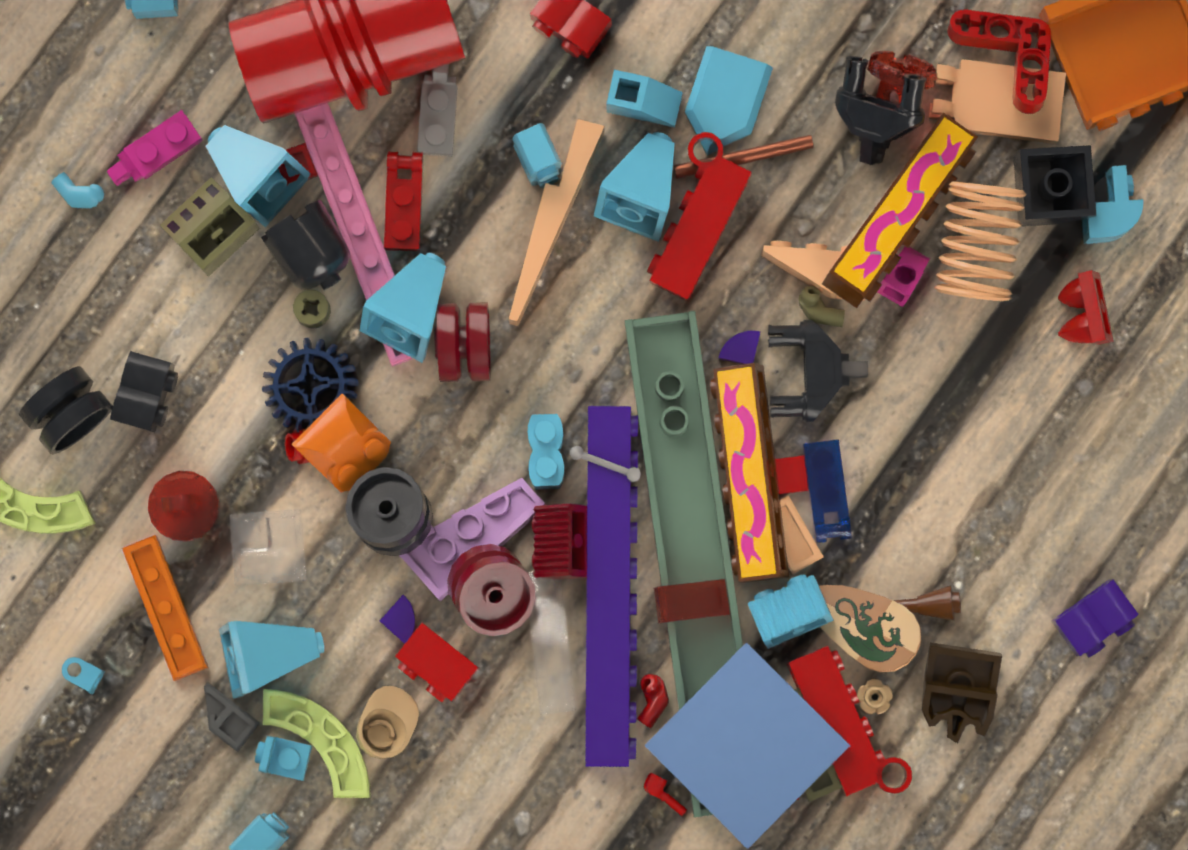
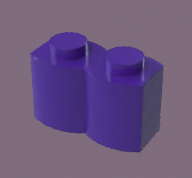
M1110 579L1054 618L1052 623L1076 656L1086 654L1090 658L1106 646L1103 640L1109 635L1115 633L1119 637L1133 628L1135 624L1132 619L1139 614L1114 579Z

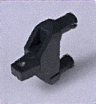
M857 56L846 57L843 86L839 87V90L836 92V109L851 134L859 136V141H861L859 161L869 165L880 164L883 162L885 151L889 149L891 141L900 139L924 124L925 113L924 109L921 108L927 78L915 74H905L903 77L900 104L867 94L863 87L869 60H862V57Z
M803 320L800 322V325H768L769 348L800 346L804 357V392H802L801 396L770 395V406H784L771 407L770 418L802 417V420H806V422H814L840 388L850 386L851 378L868 377V361H849V354L841 353L840 348L813 320Z

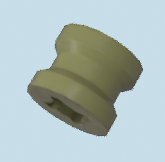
M305 290L299 293L294 300V314L305 327L311 329L319 328L329 320L331 314L330 304L319 291Z

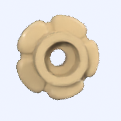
M878 679L868 680L866 685L860 686L857 692L861 703L860 708L868 714H873L874 712L882 714L886 712L890 707L889 701L893 698L890 687L883 685L882 681ZM872 694L878 695V699L876 701L872 700Z

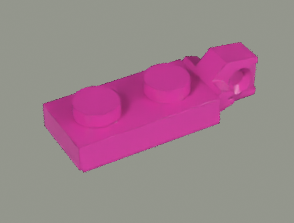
M180 110L125 147L124 151L117 155L121 161L106 172L116 186H119L131 177L135 182L142 178L146 180L203 140L185 113Z

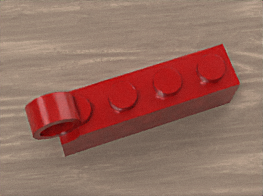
M709 132L699 133L689 142L688 156L691 163L698 168L695 178L700 181L694 192L687 190L679 206V209L684 212L678 224L671 222L664 235L663 241L668 244L662 256L656 253L647 269V273L652 275L649 280L650 283L687 302L752 175L751 171L723 158V144L715 134ZM702 140L712 141L718 148L717 156L710 162H701L694 156V147Z
M825 646L786 663L803 699L850 745L832 763L833 769L841 783L843 795L849 796L874 784H877L881 790L892 794L901 793L906 790L912 781V770L903 759L897 757L884 758L880 749L874 751L869 740L870 737L874 736V733L866 716L860 718L854 705L859 703V699L851 683L845 685L840 671L845 670L838 651L834 650L831 652L829 646ZM890 763L899 764L905 773L902 784L895 788L888 787L882 780V770Z

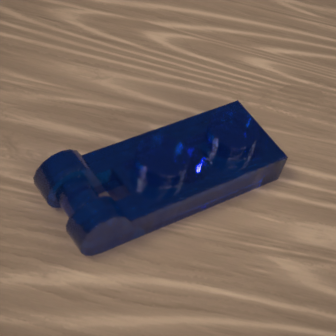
M839 439L805 443L802 446L815 543L827 542V538L840 537V540L851 539V525ZM837 512L838 523L825 524L824 514Z

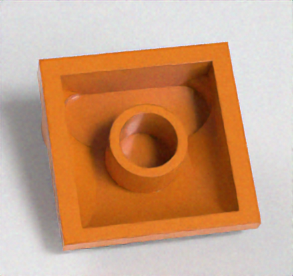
M341 394L292 445L342 493L350 491L357 479L368 471L374 470L387 457L391 441L344 394Z

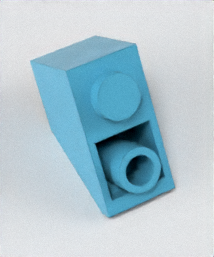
M614 69L606 103V113L675 128L683 92L650 77Z

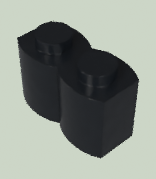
M130 351L113 403L110 420L154 433L157 426L163 427L168 413V407L164 406L167 392L173 393L178 380V372H174L175 365L171 362Z

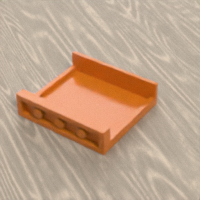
M1060 0L1044 6L1040 12V20L1046 22L1051 29L1052 49L1062 72L1066 73L1065 80L1086 130L1097 127L1099 131L1108 129L1119 123L1117 118L1130 114L1131 118L1139 117L1151 111L1150 105L1161 101L1164 106L1172 104L1184 98L1182 93L1188 91V3L1186 0Z

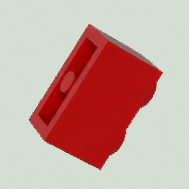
M424 623L419 625L395 656L401 661L397 668L412 680H415L419 675L429 683L425 690L441 703L446 698L453 702L479 670L477 665Z

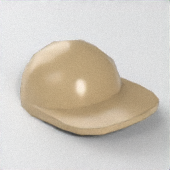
M383 686L375 690L368 699L357 724L356 738L360 748L370 757L377 759L392 758L400 754L408 745L419 717L417 704L411 695L403 689L394 686Z

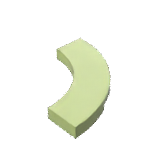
M0 477V522L28 532L56 534L83 529L96 523L81 491L58 497L32 496L16 490Z
M263 689V725L290 730L306 739L316 748L329 770L333 785V798H371L368 771L363 755L356 741L340 720L327 709L306 697L281 690Z

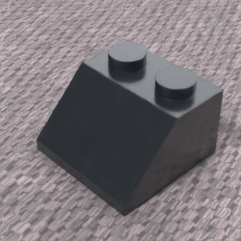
M1091 145L1020 149L1013 157L1015 189L1023 190L1027 194L1023 198L1016 197V202L1023 204L1025 207L1023 210L1017 211L1018 221L1022 224L1020 227L1055 225L1097 216Z

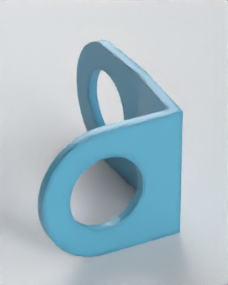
M77 657L67 659L62 665L64 678L88 691L90 694H94L105 671ZM71 663H78L81 666V673L76 677L68 674L67 669Z

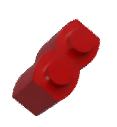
M539 0L530 12L531 20L534 22L532 27L546 38H550L553 35L563 42L561 48L575 58L582 55L588 59L612 26L611 18L585 0Z

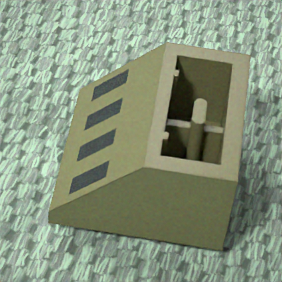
M212 177L160 224L163 230L208 277L260 229L250 215Z

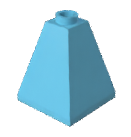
M224 125L215 129L208 137L206 148L234 201L264 227L274 219L308 181V177L311 174L284 148ZM281 164L285 165L289 177L300 174L299 178L289 183L288 186L287 180L281 176L278 169Z
M660 132L648 133L611 171L600 186L594 217L659 242L670 207L675 143L672 142L669 136Z
M420 253L365 302L359 331L423 363L429 345L446 266L444 260L433 253H426V255Z
M231 621L219 628L233 699L242 697L320 657V653L325 651L321 632L315 633L314 628L244 621Z

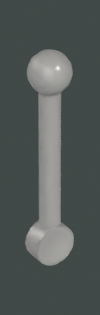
M574 446L570 449V456L574 460L584 459L626 475L631 482H637L641 477V472L636 467L630 469L588 454L580 446Z

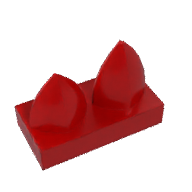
M1093 270L1078 273V278L1069 282L1061 290L1058 300L1069 307L1085 308L1086 312L1070 319L1060 329L1058 336L1081 344L1095 343L1101 345L1114 342L1100 273Z

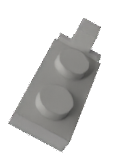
M449 64L433 69V75H424L417 152H423V155L453 157L458 87L456 85V77L448 76Z

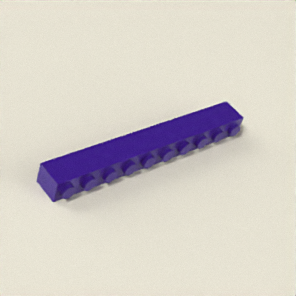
M588 406V454L628 469L632 467L638 468V451H631V437H638V415H631V406ZM589 461L587 473L585 767H629V759L636 760V738H629V723H636V702H629V687H636L637 665H630V651H637V629H630V615H637V594H630V579H637V558H630V543H637V522H630V508H637L638 486H631V481L628 480L626 475Z

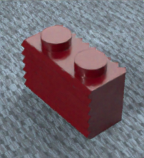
M571 503L535 506L533 509L535 514L532 519V530L535 534L533 546L535 550L531 559L535 570L533 573L534 577L551 580L587 578V506Z

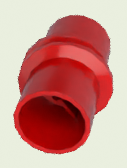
M294 0L229 21V31L237 61L255 111L263 124L345 97L356 110L362 111L368 109L369 89L374 88L380 96L392 94V82L466 59L447 0Z

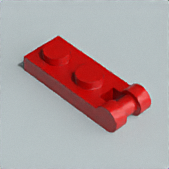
M387 152L385 250L420 251L423 152H412V156L399 155V152ZM399 169H411V179H398Z

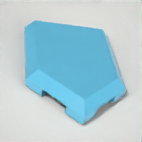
M706 46L685 109V114L696 134L702 132L715 134L721 140L723 147L751 135L773 67L723 49ZM700 141L707 156L718 151L717 146L712 141Z

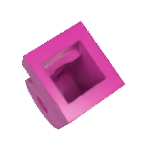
M905 246L899 254L901 257L900 261L890 275L886 274L881 282L882 286L877 292L904 307L930 260L929 257L917 250Z

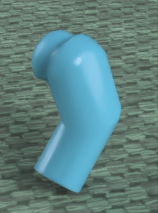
M65 172L56 176L51 182L68 205L73 208H93L104 199L102 187L97 184L75 186Z

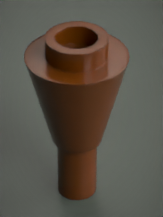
M952 585L917 596L914 599L894 600L905 606L910 612L918 613L919 615L954 621L955 613H961L960 593L953 592Z

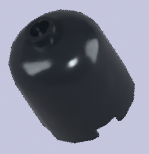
M317 200L305 206L307 212L295 220L292 215L287 216L265 232L266 235L262 236L261 239L289 280L296 287L312 289L321 286L323 290H327L342 280L339 273L346 268L350 259V251L321 200Z

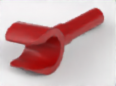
M649 773L644 783V790L668 804L682 816L687 809L670 794L663 791L667 780Z

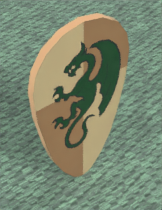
M843 585L819 586L834 620L820 627L853 659L868 669L882 673L894 672L907 666L917 655L921 643V628L915 615L905 606L884 596Z

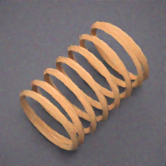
M952 181L948 188L951 194L979 202H951L946 205L949 212L975 219H949L943 223L949 230L970 236H947L941 239L944 246L966 253H945L938 257L943 264L963 270H943L936 274L938 279L948 284H937L934 288L940 293L983 300L1009 301L1012 298L1010 296L1012 292L1009 289L983 285L953 277L1011 280L1015 277L1012 272L956 260L1015 262L1017 260L1015 255L960 243L1011 246L1020 243L1015 237L964 226L1019 228L1022 224L1018 220L968 209L1021 211L1025 208L1021 203L976 193L1023 198L1027 194L1023 190Z

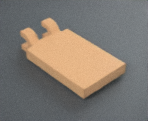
M961 59L959 69L937 64L936 69L933 71L932 84L953 86L951 102L934 98L929 106L928 118L939 119L945 113L974 134L1056 144L1059 141L1066 73L1049 71L1047 96L1043 108L1037 113L1025 114L1017 110L1013 104L1015 66ZM1024 67L1027 71L1037 72L1041 70ZM1028 84L1025 93L1028 100H1034L1032 96L1034 84Z

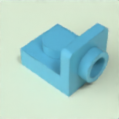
M267 736L265 742L260 741L257 747L255 763L260 764L258 771L304 781L312 745Z

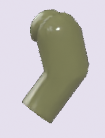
M807 286L802 289L798 297L799 306L808 320H813L817 324L843 327L845 310L826 307L819 296L820 291L814 286Z

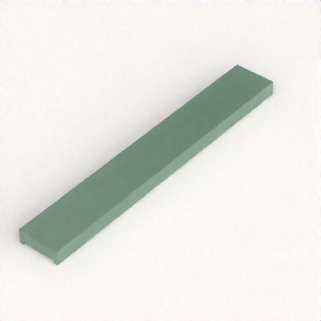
M695 310L685 313L625 320L678 710L743 646ZM690 792L693 817L713 815Z

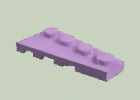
M520 478L481 499V502L466 510L462 509L451 515L452 517L434 527L431 526L429 534L421 545L410 553L399 556L438 600L442 601L448 595L447 578L451 567L462 553L479 545L493 544L503 546L533 519L535 514L533 509L535 506L546 504L524 479Z

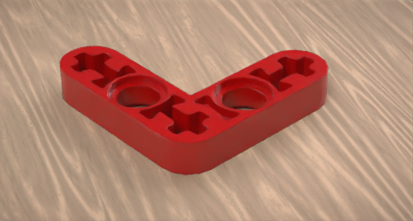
M967 9L956 11L951 16L947 29L951 41L962 46L1016 52L1013 104L1017 110L1025 114L1039 112L1043 108L1048 89L1051 29L1049 25L1037 18ZM960 24H967L968 31H961ZM980 25H984L982 34H979ZM994 26H1001L1007 30L1008 36L1004 38L995 37L990 32V29ZM1030 32L1036 33L1038 38L1036 48H1030L1032 39ZM1027 60L1036 61L1041 66V70L1037 72L1027 71L1023 66V62ZM1028 84H1034L1032 90L1034 100H1028L1025 94Z

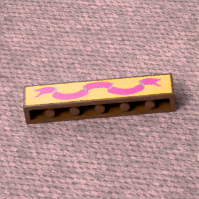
M943 113L831 268L822 285L856 309L864 298L871 302L882 286L877 281L883 271L888 275L891 274L901 259L896 254L902 245L907 248L910 247L920 233V230L915 227L921 218L927 222L939 206L934 199L939 192L947 195L949 192L948 188L950 187L949 184L958 179L953 175L954 171L958 166L965 169L976 154V151L971 147L978 136Z
M748 363L713 369L714 378L710 381L712 396L714 399H717L718 413L715 414L714 420L716 431L719 435L721 434L723 448L719 449V462L721 468L726 471L727 484L723 485V496L726 505H730L731 519L727 521V530L730 540H734L735 555H732L731 558L733 573L735 576H738L739 582L789 577L764 366L757 363Z

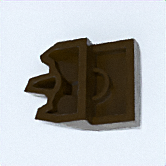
M930 642L922 697V712L929 727L936 726L941 720H947V738L957 744L965 727L969 724L974 725L977 734L985 737L995 713L998 696L996 690L1002 661L1001 653Z

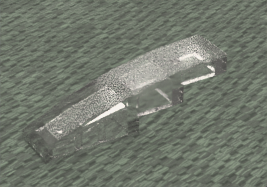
M534 571L528 572L535 585L536 602L529 618L540 715L576 711L561 579L535 578L533 575Z

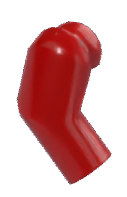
M647 674L640 681V687L643 690L647 705L637 720L652 729L668 706L669 698L665 682L658 675Z

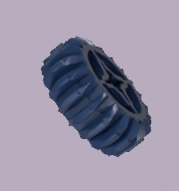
M304 338V349L299 350V346L295 341H291L290 347L293 353L288 355L283 348H280L277 352L283 358L281 363L275 359H270L268 362L270 366L276 369L275 373H263L265 379L273 381L271 385L262 386L264 393H274V396L265 400L266 406L273 407L279 405L273 411L272 416L278 419L286 414L283 420V426L289 428L296 420L297 432L305 428L306 423H309L310 426L326 410L318 412L319 399L323 394L338 389L334 401L341 394H344L349 400H357L358 397L356 393L348 391V387L359 385L357 379L347 378V376L356 371L354 365L342 367L349 359L348 355L342 353L335 358L338 347L335 344L329 346L325 352V341L323 339H318L315 349H312L311 340ZM314 358L331 364L335 368L338 378L330 379L329 377L317 375ZM303 360L301 374L296 379L287 380V382L283 383L287 371L295 363ZM309 371L313 380L316 383H321L319 387L313 388L311 398L305 389L301 390L299 388L302 385L308 384V378H310ZM291 393L292 395L303 396L307 414L296 412L288 407L283 394Z

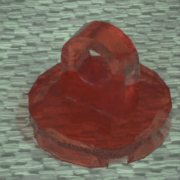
M877 51L870 56L867 70L873 76L880 79L877 91L878 98L891 101L890 95L894 90L899 97L900 104L905 74H915L927 78L924 89H931L935 86L938 76L937 70L932 64L912 55H904L901 59L894 58L895 53L893 51Z
M176 471L165 475L154 485L149 495L148 513L151 523L160 534L174 541L190 542L202 538L209 532L219 517L220 501L216 489L205 477L193 471Z

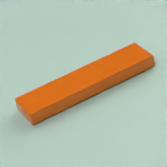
M157 535L122 548L173 680L177 681L209 668Z

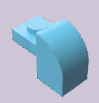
M1126 165L1112 166L1106 172L1108 202H1096L1097 216L1082 219L1084 244L1115 241L1124 236L1138 222L1143 210V199L1129 200V196H1133L1134 184L1132 175H1127Z

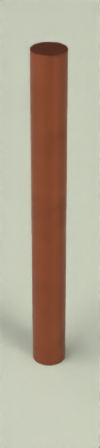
M811 135L726 153L723 154V158L741 165L812 149L813 141ZM716 156L699 159V161L710 162ZM691 161L673 165L676 179L695 175L698 170Z

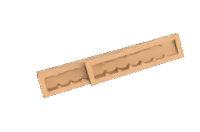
M577 119L560 185L556 186L545 183L509 316V322L512 325L519 326L605 134V126Z

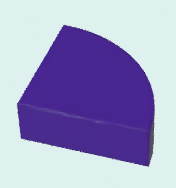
M751 330L736 334L724 344L718 359L740 365L754 363L761 331Z
M403 594L380 619V622L404 644L414 633L415 613L410 601Z

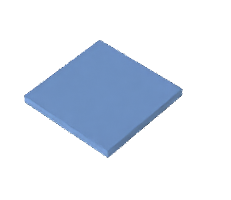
M746 642L644 746L748 849L850 745Z

